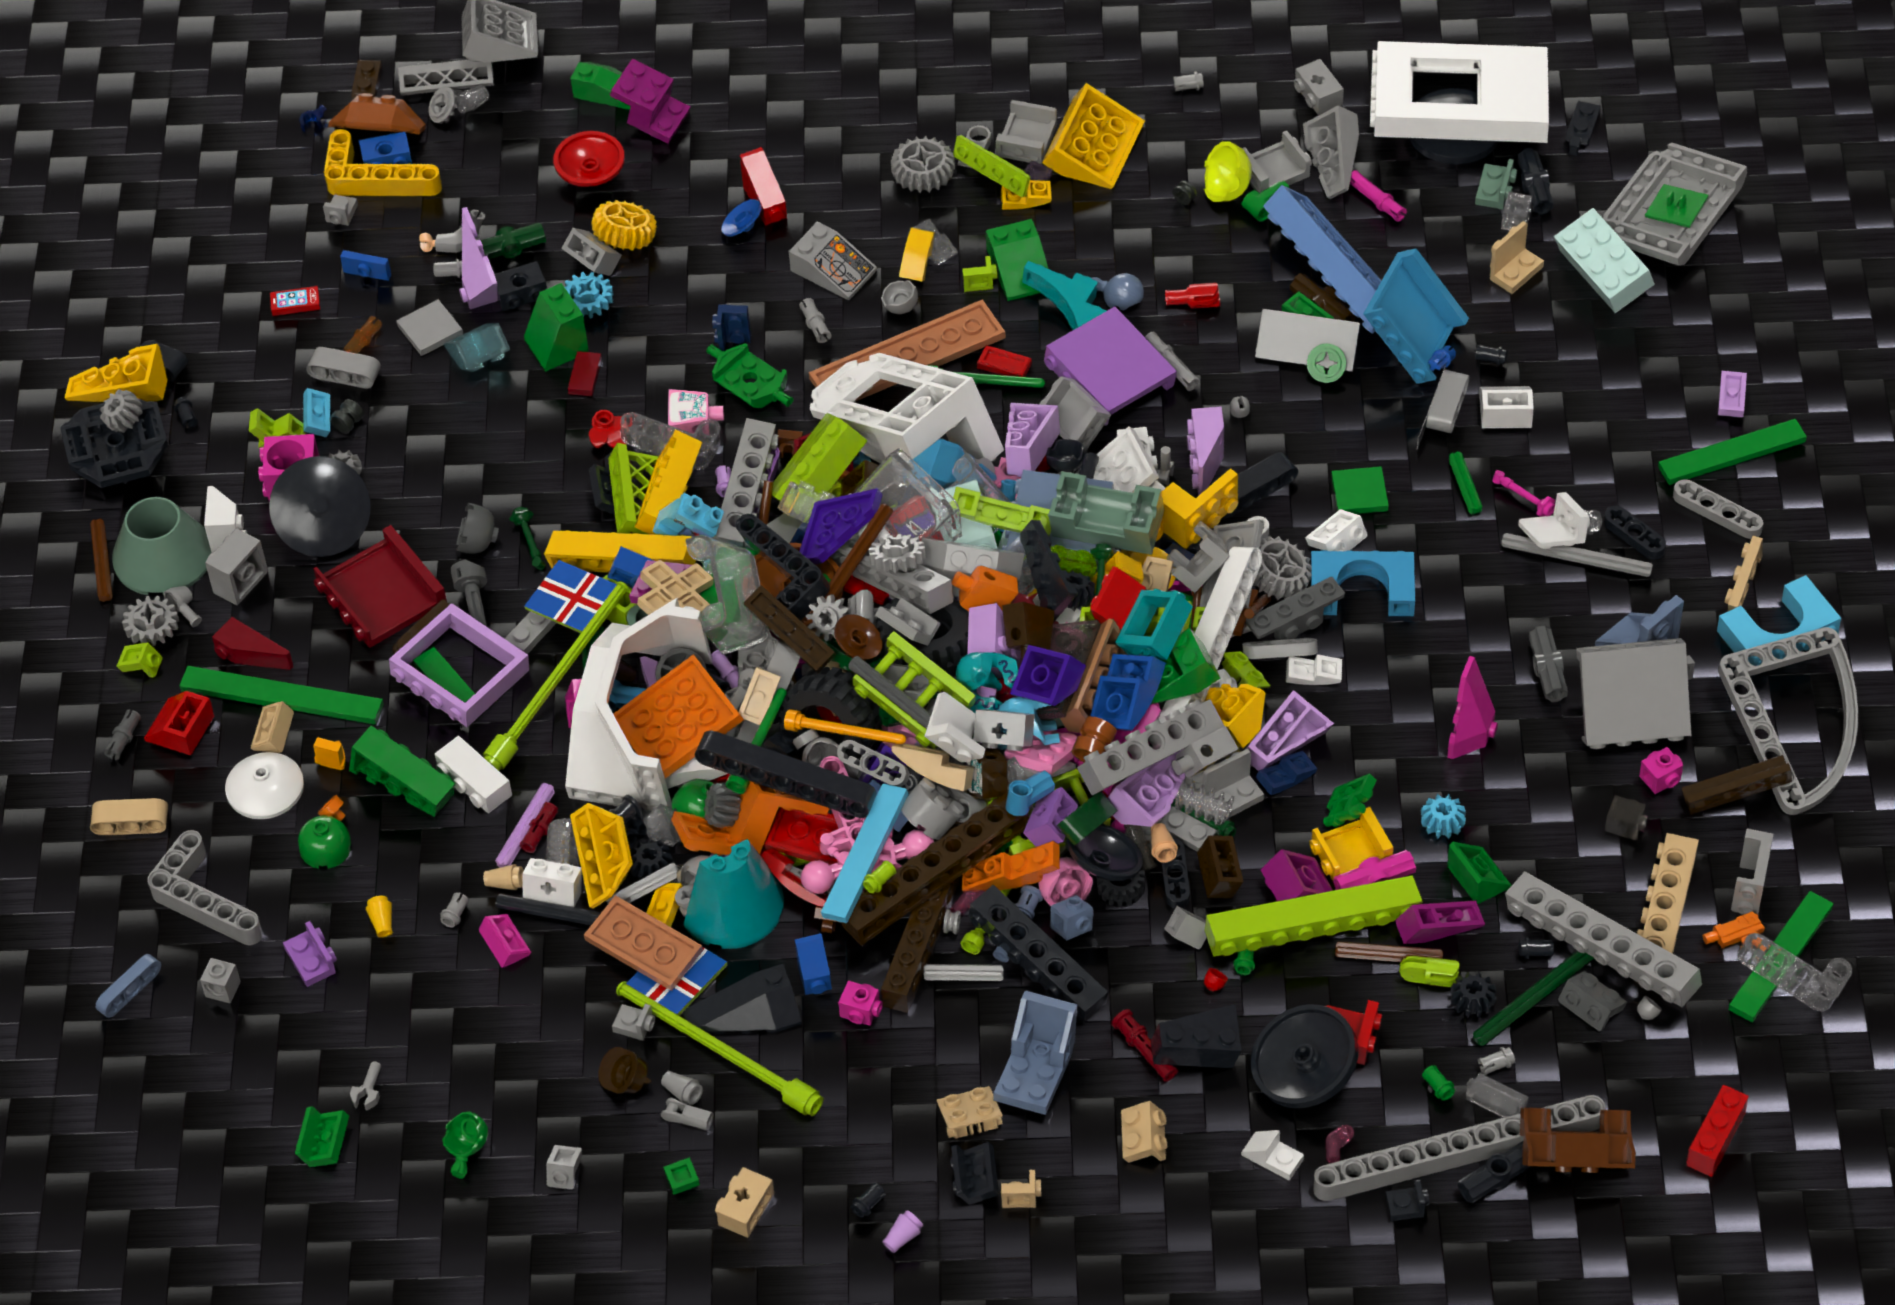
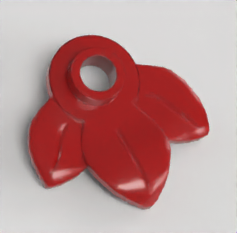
M600 410L592 418V428L589 431L590 442L596 448L606 443L611 448H615L617 443L627 444L626 432L633 430L635 424L625 416H614L608 410Z

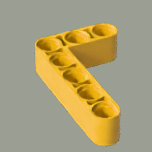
M339 129L330 135L324 169L327 189L330 194L340 196H434L441 192L442 184L437 166L431 164H352L354 149L349 131Z

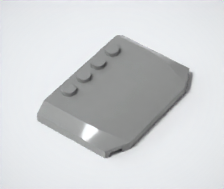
M1670 143L1668 144V149L1661 153L1655 151L1647 157L1605 212L1603 219L1631 250L1678 266L1685 265L1741 190L1747 175V166ZM1663 184L1709 194L1707 201L1690 228L1645 217V213Z

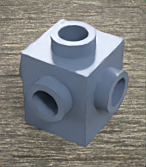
M1077 895L1051 905L1050 928L1065 940L1092 930L1093 907Z

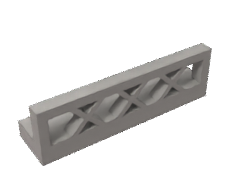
M461 60L398 67L401 95L436 92L442 87L457 90L494 86L492 62L483 63L480 61ZM485 76H488V79H483V80H478V79H476V77H485ZM457 79H463L461 82L452 81ZM438 81H440L438 84H435V85H431V84L429 83V82H438ZM416 84L415 87L405 88V85Z

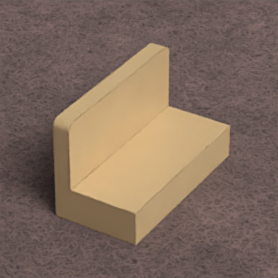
M758 666L756 667L738 712L743 719L758 725L761 724L781 676L763 670Z

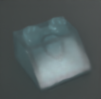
M486 323L444 343L445 348L460 369H469L470 372L484 367L483 362L489 359L492 362L505 357L504 352L510 350L499 323Z

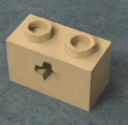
M743 1167L738 1176L735 1175L731 1179L729 1191L725 1198L722 1197L718 1201L715 1213H717L719 1226L748 1238L773 1197L774 1187L772 1179Z

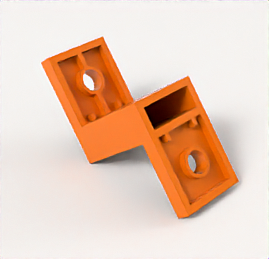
M749 781L745 793L740 795L742 800L740 804L741 810L738 813L739 818L735 820L733 826L714 827V825H709L708 821L703 817L674 811L671 821L684 847L694 852L702 850L711 852L714 855L717 854L718 856L723 854L730 855L732 846L748 839L760 855L779 806L789 811L793 809L802 810L811 815H816L817 813L827 815L830 808Z

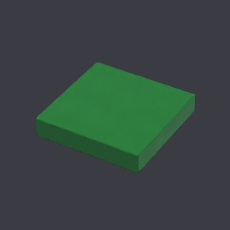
M1382 466L1332 471L1331 477L1337 511L1341 509L1354 514L1388 511L1389 505Z

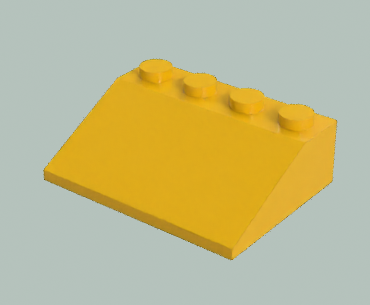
M1086 83L1074 96L1042 163L1062 176L1112 189L1145 120Z

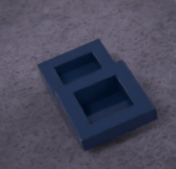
M1304 751L1283 756L1278 765L1259 770L1256 778L1271 796L1304 781L1316 773L1318 768Z

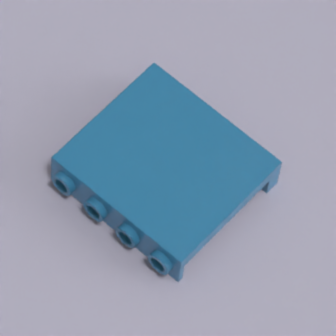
M1416 248L1397 253L1363 313L1371 326L1417 384L1436 380L1437 377L1429 369L1431 366L1428 363L1429 359L1432 358L1436 350L1443 348L1453 328L1466 325L1469 319Z

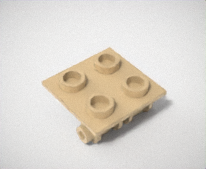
M990 1086L978 1087L969 1092L951 1094L945 1098L937 1099L938 1106L947 1125L946 1130L949 1138L954 1137V1139L968 1136L966 1126H968L970 1135H974L973 1124H976L978 1133H982L981 1122L984 1131L997 1129L998 1125H1002V1113L997 1102L993 1101V1093Z

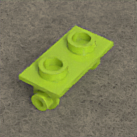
M1241 651L1224 653L1223 669L1236 682L1242 678L1238 687L1240 684H1249L1259 689L1270 687L1263 674L1250 663L1244 653Z

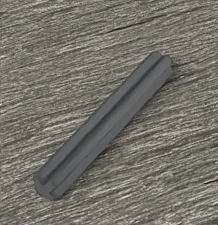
M855 656L850 661L848 666L850 670L858 674L927 729L931 717L928 711L859 656Z

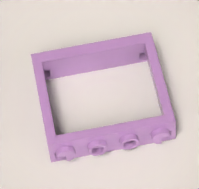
M452 603L389 659L390 673L396 678L398 683L402 682L415 695H421L434 708L443 710L453 721L456 719L466 727L474 722L529 671L528 654ZM449 628L506 665L466 703L409 665L413 659L418 657Z

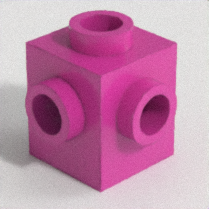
M1666 747L1659 752H1652L1646 759L1641 761L1639 776L1653 793L1657 794L1666 788L1676 786L1680 782L1683 763L1678 755L1673 754Z
M852 981L847 982L838 1002L840 1017L849 1019L855 1024L863 1023L871 1026L874 1017L880 1015L883 1005L879 998V989L869 984H858Z

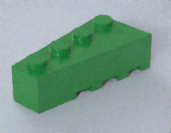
M370 726L352 746L350 772L356 775L359 772L366 774V780L374 785L379 781L394 796L403 794L407 803L433 817L439 813L454 794L455 783L450 776L445 773H439L432 768L427 760L419 759L413 755L405 745L397 744L381 729L377 730Z

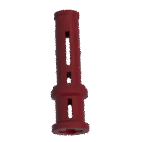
M1126 1009L1117 1014L1112 1020L1111 1025L1114 1029H1119L1125 1036L1126 1043L1138 1049L1148 1063L1163 1078L1164 1082L1174 1078L1178 1072L1176 1067L1173 1065L1153 1064L1151 1040L1147 1036V1029L1144 1025L1140 1026L1133 1018L1132 1011Z

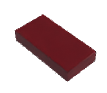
M577 351L568 386L569 394L593 396L602 361L601 353Z

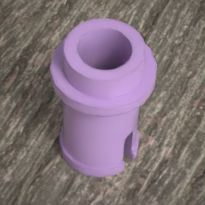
M725 465L719 466L715 470L717 477L716 492L723 498L725 497L731 475L730 467L726 468Z

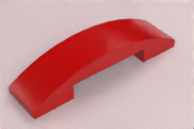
M775 849L763 852L762 857L768 868L787 889L807 902L820 907L824 906L829 895L826 893L813 894L808 892L802 885L801 878L790 872L795 863L794 861Z

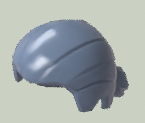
M1128 273L1118 274L1108 282L1092 277L1093 280L1098 282L1097 291L1104 292V300L1110 308L1118 306L1120 310L1124 311L1128 307L1140 303L1143 299V285L1134 275Z

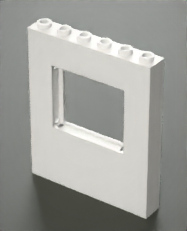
M1378 41V50H1373L1370 127H1375L1374 137L1547 143L1549 127L1547 47ZM1413 72L1478 74V105L1412 102Z

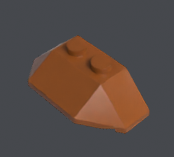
M362 93L356 96L329 121L328 127L421 134L425 129V123L403 99H395L393 95H383L381 98L373 97L369 93Z

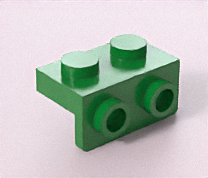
M313 1106L307 1107L295 1154L309 1167L337 1163L349 1115L344 1110L321 1114Z

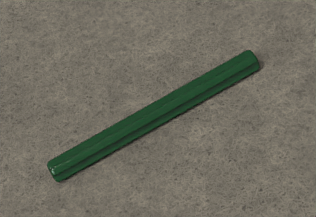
M1576 951L1474 1031L1473 1040L1480 1046L1485 1045L1594 959V957L1587 953Z

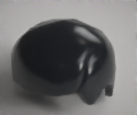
M1072 439L1056 441L1052 450L1050 447L1047 449V464L1050 468L1060 473L1061 471L1070 473L1077 470L1082 465L1084 444Z

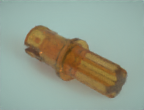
M370 316L360 329L355 330L353 338L346 344L344 351L358 354L365 345H369L373 335L382 327L380 320L378 319L373 324L376 317Z

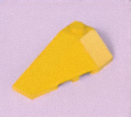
M152 344L136 347L129 350V355L121 359L114 357L109 360L110 364L99 369L92 367L69 378L65 394L67 401L104 402L103 400L109 399L110 393L115 394L120 389L122 391H130L138 399L146 402L163 400L167 376L160 346Z
M1222 684L1221 687L1209 688L1204 702L1211 699L1236 745L1244 748L1261 730L1265 692L1249 684H1240L1239 687Z

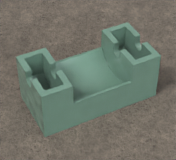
M1061 471L1056 488L1057 495L1056 498H1053L1048 514L1053 537L1095 545L1104 543L1112 548L1152 555L1164 514L1161 489L1136 485L1134 493L1088 485L1085 475Z

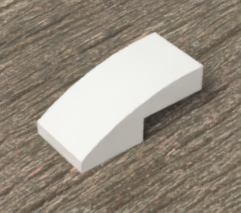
M1317 655L1315 660L1294 656L1289 657L1287 660V683L1328 685L1340 683L1342 680V659Z

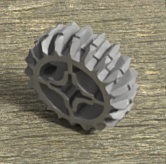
M916 136L914 141L907 139L906 144L900 143L898 149H894L891 169L896 182L901 183L902 188L909 187L911 192L917 189L919 193L922 190H928L930 193L932 188L939 190L940 185H946L948 180L952 179L955 170L954 155L950 147L945 146L944 141L937 142L935 137L929 140L926 136L924 139H919Z
M1268 536L1266 539L1261 538L1259 549L1262 553V563L1253 586H1258L1259 592H1266L1268 597L1274 595L1277 600L1282 597L1286 599L1306 589L1312 574L1311 565L1309 564L1310 558L1304 556L1305 550H1298L1297 544H1290L1288 539L1282 541L1279 536L1275 539L1271 536Z

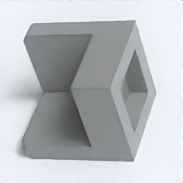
M1179 906L1175 908L1164 928L1174 938L1196 949H1200L1207 938L1204 931L1206 921Z

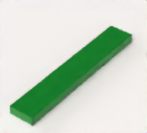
M1793 419L1659 461L1658 468L1668 485H1671L1680 480H1687L1805 443L1807 436L1798 421Z
M1811 891L1808 892L1729 1004L1728 1010L1753 1023L1828 916L1834 903Z

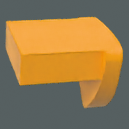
M317 737L313 745L315 763L343 770L346 759L340 741L334 742Z

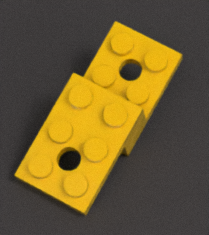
M1230 468L1196 499L1172 482L1162 491L1164 514L1156 541L1162 537L1164 532L1185 549L1192 543H1197L1201 537L1193 529L1200 521L1209 528H1214V526L1218 525L1221 518L1236 509L1238 505V474ZM1121 549V554L1124 553L1125 556L1128 555L1130 557L1133 551Z

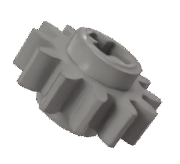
M834 594L828 595L827 599L823 596L818 597V604L812 603L809 605L813 613L805 616L813 621V623L808 625V628H816L815 634L818 637L824 634L825 641H830L832 637L835 638L834 628L837 621L851 610V607H842L844 598L838 599L835 602ZM828 613H831V614H832V615H831V620H832L833 622H830V623L828 622L829 617H828L826 614H828Z

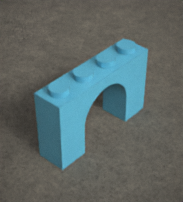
M1805 575L1784 585L1782 602L1800 625L1792 632L1774 634L1761 629L1742 606L1719 616L1717 632L1735 653L1824 627L1832 628L1838 633L1841 617ZM1800 642L1796 644V648L1799 651L1809 650V646L1805 643ZM1780 649L1772 651L1775 658L1783 659L1786 657L1785 653ZM1757 656L1748 657L1750 664L1754 666L1762 664Z

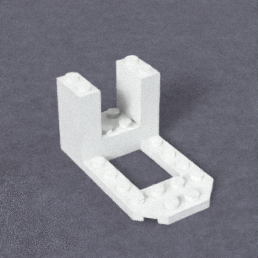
M877 353L870 355L869 361L859 364L857 360L847 362L812 391L813 403L810 404V411L814 418L822 419L826 413L838 417L853 429L875 435L891 471L897 475V485L899 488L906 489L910 482L907 463L941 439L945 433L950 442L959 444L965 450V454H971L976 459L987 458L993 462L1004 451L972 377ZM880 379L916 388L913 393L890 412L854 403L860 395L872 389L873 385Z

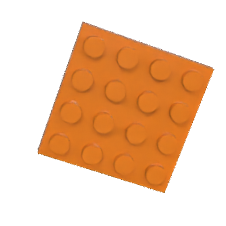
M694 654L613 714L626 739L638 755L658 758L660 760L665 779L695 757V751L704 732L712 730L726 734L744 721Z

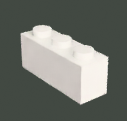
M460 736L454 738L435 753L436 770L439 773H445L450 776L455 783V788L460 793L465 792L477 808L481 807L489 814L512 796L509 780Z

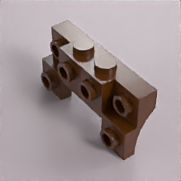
M1521 1108L1520 1136H1523V1165L1554 1166L1557 1172H1572V1167H1582V1172L1598 1173L1599 1168H1635L1636 1151L1631 1134V1111L1600 1110V1132L1551 1131V1109Z

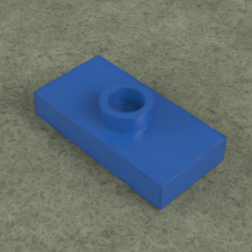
M342 251L340 258L344 273L389 281L391 271L387 258Z

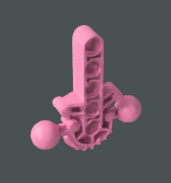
M828 756L821 761V768L848 776L843 762L838 757ZM831 809L839 829L831 833L822 834L820 838V852L823 855L835 857L838 863L829 865L826 862L817 860L806 864L800 877L802 885L808 892L823 894L831 888L855 842L854 838L858 836L866 817L848 819L844 817L848 814ZM892 828L871 874L883 861H889L897 870L902 865L896 861L905 858L909 860L911 857L917 856L934 842V839L923 833L924 830L917 829L907 833L902 843L894 845L893 840H891Z

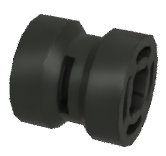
M346 399L341 404L340 410L335 411L330 416V421L338 431L347 434L353 429L354 423L359 422L363 418L364 412L356 402Z

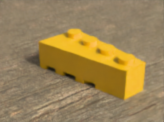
M675 429L656 460L635 524L637 529L650 535H657L652 531L659 511L674 500L680 499V496L686 492L688 487L686 484L693 472L692 468L702 445L701 441Z

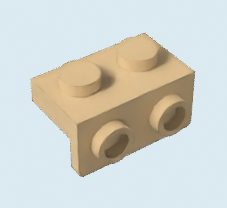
M1151 1101L1121 1110L1123 1159L1130 1163L1153 1155L1159 1161L1165 1160L1167 1140L1165 1138L1166 1116L1163 1110L1159 1109Z

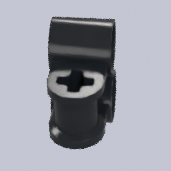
M630 795L624 796L623 802L615 809L609 810V812L623 817L629 849L635 844L638 834L646 835L655 824L654 815L641 807Z

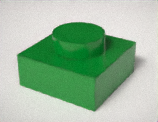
M690 1157L664 1166V1173L674 1195L700 1186Z

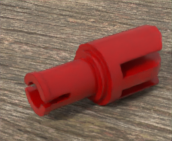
M1218 283L1190 284L1184 290H1165L1166 306L1188 304L1191 308L1218 307L1221 304Z

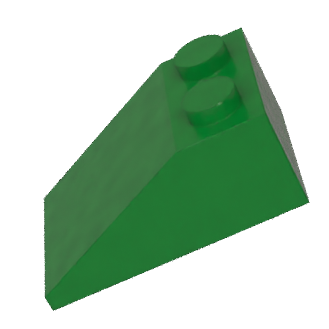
M1032 219L986 230V249L992 264H996L997 276L1007 301L1040 293L1038 290L1022 283L1024 267L1028 261L1049 269Z

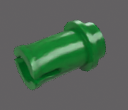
M1246 949L1238 952L1237 959L1234 960L1233 964L1238 974L1249 975L1255 969L1253 961L1254 951Z
M1436 1065L1425 1069L1422 1077L1434 1089L1435 1096L1442 1100L1451 1098L1455 1093L1453 1082L1447 1081Z

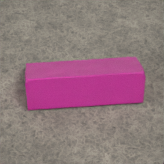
M508 914L485 916L479 932L501 967L509 966L531 954L530 949Z

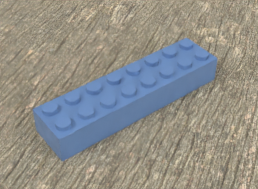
M1281 185L1263 206L1269 213L1268 218L1274 224L1282 227L1281 233L1287 239L1293 240L1296 243L1294 248L1300 254L1306 255L1309 258L1308 264L1323 274L1321 276L1322 280L1336 289V296L1350 305L1348 308L1350 312L1356 317L1361 318L1364 321L1362 323L1364 328L1373 334L1376 330L1371 326L1363 313L1381 283L1380 278L1307 196Z

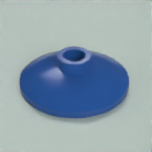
M751 199L735 207L722 224L723 234L731 237L743 231L751 230L761 212L760 202L756 199Z

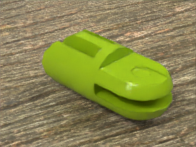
M1408 956L1401 961L1399 972L1401 977L1409 982L1451 987L1453 983H1456L1460 965L1455 960Z

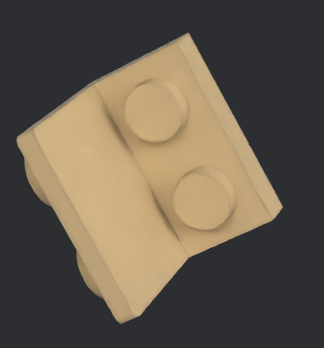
M1524 221L1517 227H1512L1503 239L1497 240L1493 244L1491 249L1490 280L1511 294L1544 266V260L1525 249L1528 224Z

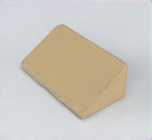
M283 701L262 708L251 745L252 750L281 753L283 751L294 711Z

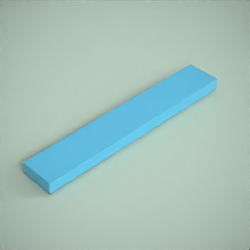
M882 784L822 908L821 914L823 918L848 923L864 889V876L871 874L904 802L909 795L907 789Z

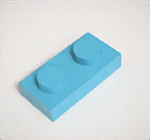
M309 388L306 389L303 394L304 432L322 437L328 436L330 433V394Z

